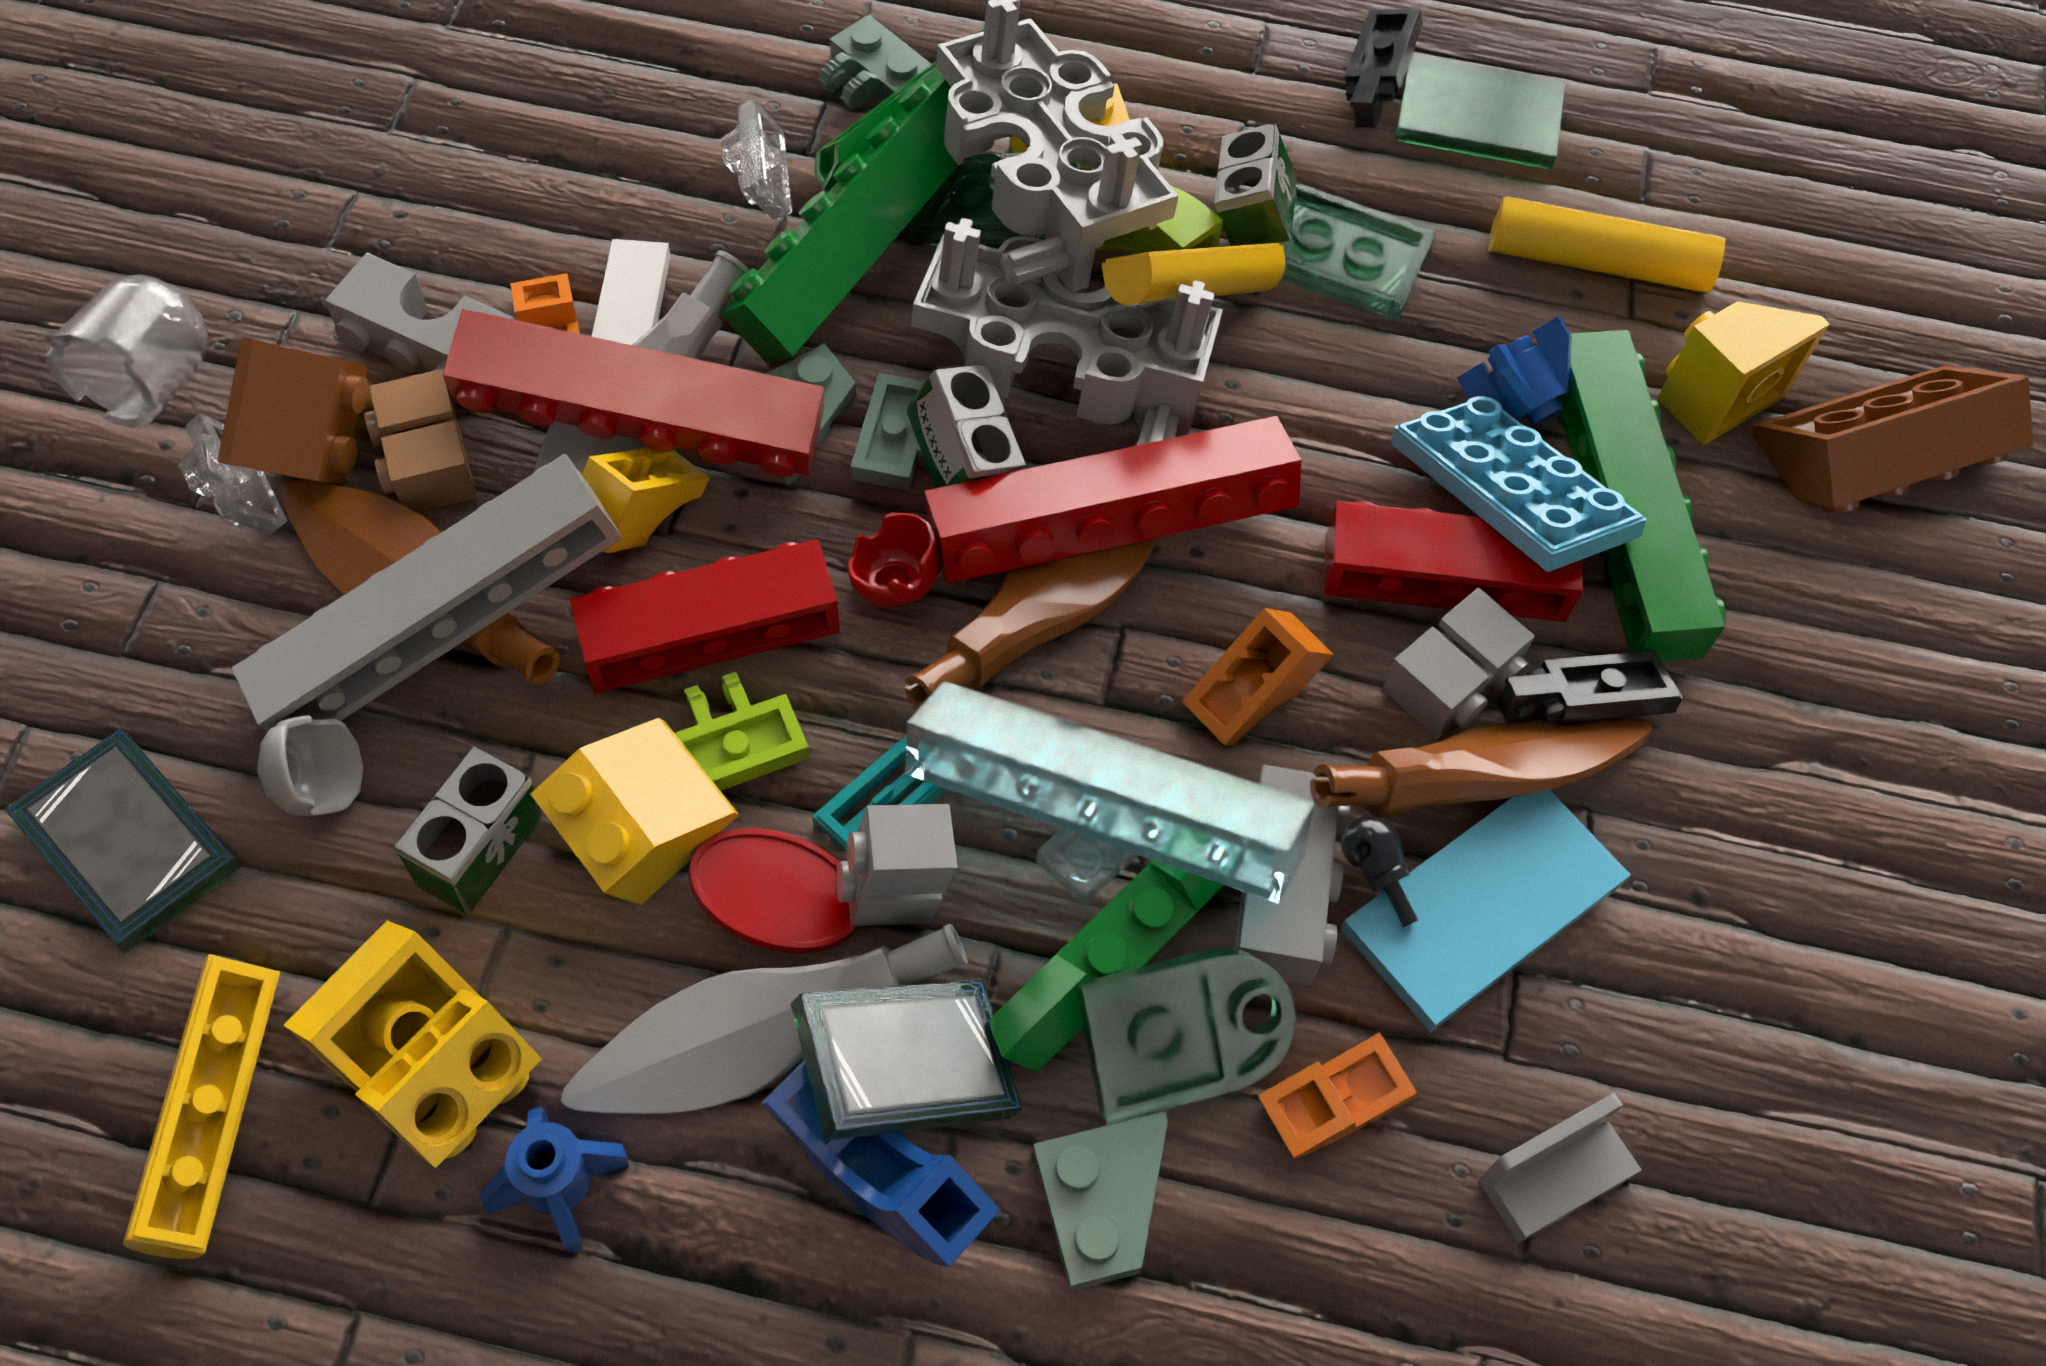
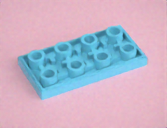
M1485 396L1473 397L1466 403L1439 412H1427L1421 418L1394 426L1391 444L1547 572L1642 537L1647 519L1625 503L1621 494L1604 487L1584 472L1577 461L1563 456L1542 440L1541 435L1536 430L1522 425L1505 412L1501 404L1492 398Z
M1546 790L1532 795L1512 797L1410 872L1411 875L1399 880L1419 921L1403 928L1384 891L1344 920L1340 930L1427 1030L1432 1033L1624 885L1631 874L1550 790Z

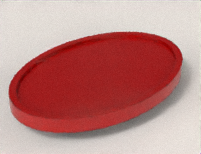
M735 829L719 833L707 839L698 847L692 857L688 879L696 902L717 925L746 942L780 952L813 953L840 945L857 929V926H851L849 902H839L836 874L839 861L822 848L804 839L768 829Z

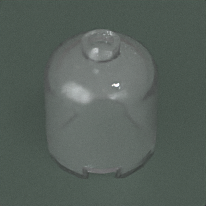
M143 274L122 276L109 282L50 339L52 349L45 355V361L53 377L74 400L79 401L84 395L88 396L98 405L108 409L103 418L110 423L128 428L147 427L166 407L203 360L207 352L208 331L202 315L193 305L190 297L180 288L169 285L158 278Z

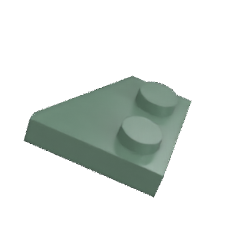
M1165 1111L1033 1144L1032 1153L1069 1292L1140 1274L1168 1124Z

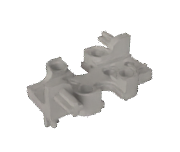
M988 0L983 32L938 44L936 68L951 87L948 93L944 145L959 165L963 163L964 158L990 150L994 145V141L1013 135L1026 144L1028 148L1026 152L1018 156L1007 157L992 164L991 176L995 180L992 210L1011 231L1029 236L1045 234V240L1001 254L1000 263L1005 268V279L1010 285L1020 284L1056 272L1072 293L1089 287L1095 249L1103 246L1104 241L1145 227L1149 231L1155 229L1157 223L1174 218L1179 195L1158 171L1163 149V138L1147 117L1124 121L1114 126H1101L1089 122L1088 120L1095 118L1098 121L1104 120L1107 99L1113 97L1115 86L1110 81L1111 74L1098 59L1085 51L1066 50L1059 52L1031 18L1018 22L1021 0ZM1086 162L1094 170H1079L1072 167L1070 163Z
M961 218L959 225L951 222L946 224L945 233L942 235L913 303L911 327L937 333L951 339L959 346L963 353V367L987 365L998 395L1003 398H1008L1015 373L1021 374L1032 348L1044 343L1061 344L1076 353L1080 360L1077 364L1073 388L1082 390L1076 415L1077 418L1112 425L1124 422L1134 412V418L1141 428L1136 446L1189 434L1223 309L1212 307L1214 293L1204 290V282L1194 280L1192 287L1181 284L1175 301L1136 305L1118 303L1110 296L1105 286L1097 292L1071 293L1068 288L1060 283L1056 272L1020 284L1010 285L1005 279V268L1000 263L1001 254L1043 241L1042 239L1027 236L1012 237L1004 241L999 249L985 246V243H979L986 241L980 239L981 230L972 228L973 221Z

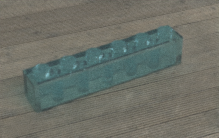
M943 681L907 722L906 775L1278 904L1306 852L1315 802L965 687Z

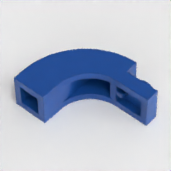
M817 1051L811 1052L761 1103L772 1117L806 1151L807 1154L804 1157L847 1200L888 1235L931 1263L950 1267L1001 1210L950 1155H933L922 1150L888 1123L837 1129ZM820 1053L839 1125L843 1118L829 1064ZM831 1065L844 1117L876 1114V1111L847 1113L837 1071ZM881 1116L845 1119L840 1126L885 1120Z

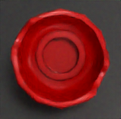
M892 512L883 516L880 530L876 534L869 537L858 534L853 547L852 557L849 559L846 567L854 592L875 606L886 609L902 607L924 597L932 589L941 572V556L932 524L915 513Z

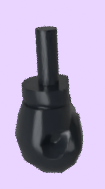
M1361 816L1347 822L1341 833V849L1348 862L1353 867L1361 868L1373 892L1384 889L1403 928L1419 921L1399 883V880L1411 875L1404 864L1403 846L1399 832L1386 818Z

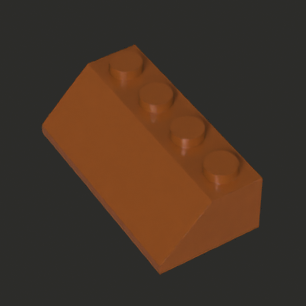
M1944 365L1752 425L1753 436L1796 500L1820 505L1822 510L1828 513L1847 512L1860 507V500L1872 496L1889 497L1901 495L1910 490V484L1922 480L1938 481L1950 479L1959 475V468L1972 464L1989 465L2000 463L2008 459L2009 452L2033 445L2029 376Z

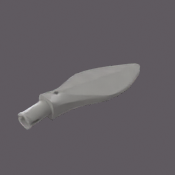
M718 250L715 259L692 294L688 295L683 292L669 312L632 345L700 360L712 337L723 325L719 316L732 298V295L729 293L730 288L749 269L734 256ZM554 421V424L549 427L542 443L534 472L565 453L582 474L590 456L648 447L642 445L638 439L616 434L611 439L592 437L580 431L578 426Z
M948 924L943 926V929L892 951L882 946L855 957L829 963L792 968L740 970L707 978L661 1001L628 1025L569 1081L562 1092L560 1102L572 1110L583 1112L670 1114L703 1110L750 1097L776 1084L794 1071L811 1052L817 1051L803 994L912 987L953 968L967 965L968 960L963 945L953 925ZM900 989L807 997L814 1002L908 995L909 990ZM906 997L815 1004L825 1044L829 1041L820 1006L900 1000ZM806 998L817 1044L820 1049L824 1045L814 1006Z

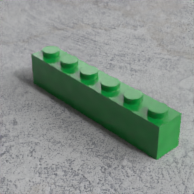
M944 78L929 86L922 80L910 88L898 102L903 110L896 118L887 117L868 134L866 140L869 142L870 147L861 156L858 153L852 155L834 172L833 177L837 181L835 186L828 193L825 191L819 192L803 206L799 212V215L804 219L793 232L790 229L785 230L768 245L764 251L769 257L767 262L758 271L755 268L747 271L730 288L729 293L734 298L720 314L767 364L795 355L957 168L958 164L944 145L948 93L951 88Z
M1629 330L1572 333L1569 393L1559 400L1564 408L1559 412V416L1572 459L1581 465L1584 472L1604 487L1621 494L1625 503L1647 519L1642 537L1600 552L1630 653L1656 651L1662 661L1704 658L1725 628V606L1721 598L1715 597L1708 575V554L1706 549L1698 544L1691 523V502L1686 495H1682L1675 474V453L1670 446H1666L1660 428V408L1658 402L1655 399H1651L1644 379L1645 363L1643 356L1640 353H1636Z

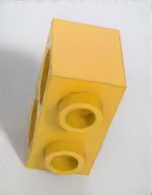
M462 988L355 1095L405 1145L436 1169L446 1158L456 1156L471 1143L476 1135L477 1126L498 1104L508 1102L525 1087L529 1080V1072L542 1058L487 1000ZM490 1039L491 1050L488 1058L479 1067L470 1069V1057L473 1050L481 1042ZM438 1093V1106L432 1116L423 1122L415 1123V1113L419 1104L426 1097Z

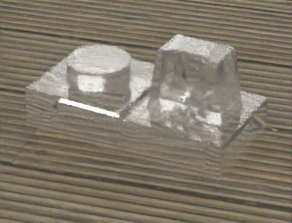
M753 98L738 106L739 124L736 126V129L721 138L722 159L734 173L741 172L738 175V183L747 201L753 205L757 204L775 221L792 212L784 131Z
M201 413L193 418L185 428L194 446L179 463V468L189 489L206 497L213 494L215 497L213 500L215 509L230 524L238 527L244 525L267 535L273 534L287 519L264 472L217 462L224 424Z

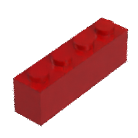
M1336 501L1326 533L1324 595L1453 609L1479 587L1513 617L1566 622L1583 591L1582 559L1547 572L1478 515L1466 516L1440 513L1429 508L1404 509L1378 506L1367 501L1352 503Z
M818 539L803 543L787 542L776 546L770 551L741 558L725 557L716 560L711 565L678 573L672 571L662 572L654 575L649 580L620 587H600L590 591L587 595L569 599L594 694L840 633L838 600Z

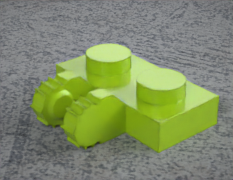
M733 672L722 676V690L733 712L712 719L704 692L700 691L698 685L684 689L686 701L695 726L678 731L675 734L720 791L810 759L809 746L786 694L751 706L738 674Z

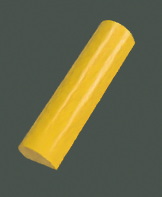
M1506 196L1503 197L1491 228L1488 251L1710 293L1721 269L1726 238Z
M1279 243L1154 251L1106 259V262L1102 263L1105 287L1110 296L1120 304L1136 305L1175 301L1180 285L1192 287L1194 280L1204 282V290L1213 292L1214 297L1271 290L1283 277L1285 253L1284 245Z
M211 954L204 960L123 1241L125 1247L144 1254L176 1259H194L205 1254L278 983L279 971Z

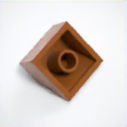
M241 337L217 462L317 482L345 484L346 474L352 470L357 457V443L354 439L358 414L364 410L369 397V383L366 379L368 366Z

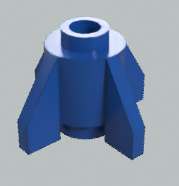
M1561 316L1553 318L1532 331L1539 345L1535 346L1530 336L1525 335L1507 345H1497L1488 350L1490 356L1487 360L1493 369L1491 372L1485 362H1482L1457 377L1467 397L1485 396L1499 402L1502 409L1518 422L1528 418L1532 426L1562 411L1564 408L1559 400L1569 393L1572 336Z
M543 1106L528 1110L527 1127L514 1137L506 1151L504 1166L482 1189L479 1195L482 1207L488 1214L523 1202L529 1208L541 1214H551L563 1246L570 1254L583 1249L576 1220L571 1209L584 1199L590 1188L592 1173L594 1177L630 1164L622 1144L578 1140L568 1128L557 1123H550Z

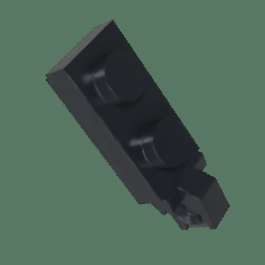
M1421 9L1369 10L1345 74L1347 101H1351V107L1354 108L1355 127L1376 128L1382 115L1383 101H1394L1396 93H1399L1423 25Z
M1643 651L1544 660L1540 669L1527 672V676L1507 677L1506 685L1500 699L1497 700V704L1506 722H1533L1543 716L1545 722L1555 724L1558 721L1560 723L1676 713L1683 697L1657 652Z

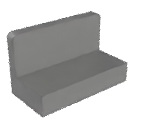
M1615 1093L1504 1154L1478 1180L1518 1244L1629 1181L1642 1171L1608 1121L1623 1106Z

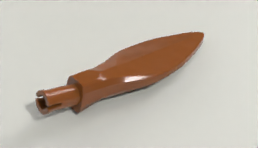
M305 480L289 481L284 483L281 488L282 503L307 554L320 573L343 595L367 581L375 573L383 571L411 553L428 539L442 533L421 514L390 498L368 491ZM506 613L460 643V645L480 654L494 665L502 668L509 666L534 685H541L549 681L558 670L560 663L559 653L553 647L540 642L528 634L525 627L510 613Z
M1158 538L1009 570L995 595L983 611L973 621L950 637L946 655L905 679V683L908 684L904 687L907 698L917 710L929 713L937 708V705L963 688L971 694L977 695L1004 667L1018 657L1094 619L1111 605L1141 571Z
M1630 717L1560 723L1558 721L1555 724L1545 722L1544 718H1538L1533 722L1493 724L1473 728L1444 741L1422 747L1375 752L1367 766L1318 765L1314 769L1313 774L1316 777H1328L1329 780L1311 779L1310 792L1315 804L1321 808L1364 806L1374 817L1388 818L1425 806L1527 796L1578 781L1613 765L1639 749L1648 741L1653 724L1644 719Z

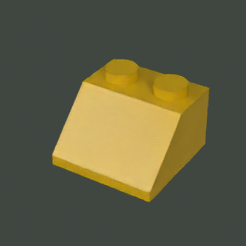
M1738 301L1715 315L1708 311L1693 321L1685 331L1684 338L1687 341L1681 353L1666 368L1665 374L1668 378L1657 400L1704 446L1786 397L1830 324L1822 316Z
M660 718L579 748L530 793L605 894L640 905L686 865L703 842L719 834L739 816L738 812L668 724Z
M387 920L283 1026L331 1071L357 1092L462 988L479 997L481 996L417 932ZM490 1039L481 1042L473 1050L470 1057V1067L491 1045ZM438 1093L426 1097L419 1104L415 1113V1123H419L439 1101Z

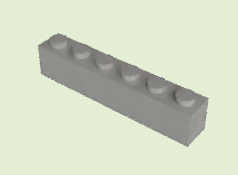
M564 453L551 463L540 467L532 475L495 499L484 503L476 511L439 535L428 539L420 547L383 571L375 573L367 581L327 607L319 609L310 618L282 636L263 645L254 654L233 666V673L257 724L267 732L270 728L275 727L279 721L299 716H311L312 719L335 718L341 721L623 537L591 486Z

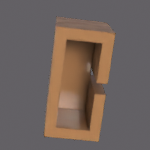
M442 369L369 386L374 410L365 412L364 417L374 448L383 446L385 458L376 459L375 466L385 496L396 493L400 504L417 513L476 499L477 494L455 406L443 378Z

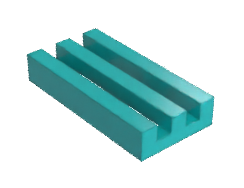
M906 734L812 816L813 826L821 834L825 832L830 836L831 843L839 851L843 849L847 853L848 835L850 832L858 831L866 807L844 826L838 820L909 758L915 764L891 785L885 787L867 806L895 804L928 774L931 777L899 805L932 804L952 786V774Z

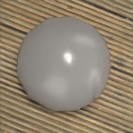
M299 716L279 721L275 727L270 728L260 743L257 773L265 796L286 813L294 816L310 817L340 812L347 809L360 793L364 768L359 746L347 726L339 719H312L311 716Z

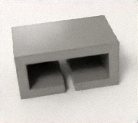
M1479 587L1440 620L1438 626L1445 631L1443 634L1432 626L1394 659L1382 688L1387 695L1436 739L1442 736L1455 723L1462 729L1467 727L1486 707L1488 700L1485 697L1496 687L1503 691L1507 677L1523 676L1530 665L1524 660V657L1535 635Z
M870 805L866 807L858 831L850 832L848 835L847 860L839 861L837 865V895L839 902H849L851 926L931 923L942 901V894H945L958 868L950 805Z

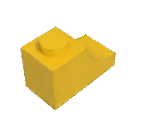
M643 448L590 456L582 476L591 486L623 537L602 552L614 553L646 545L650 535L668 515L683 504L702 496L710 477L674 450L662 452Z

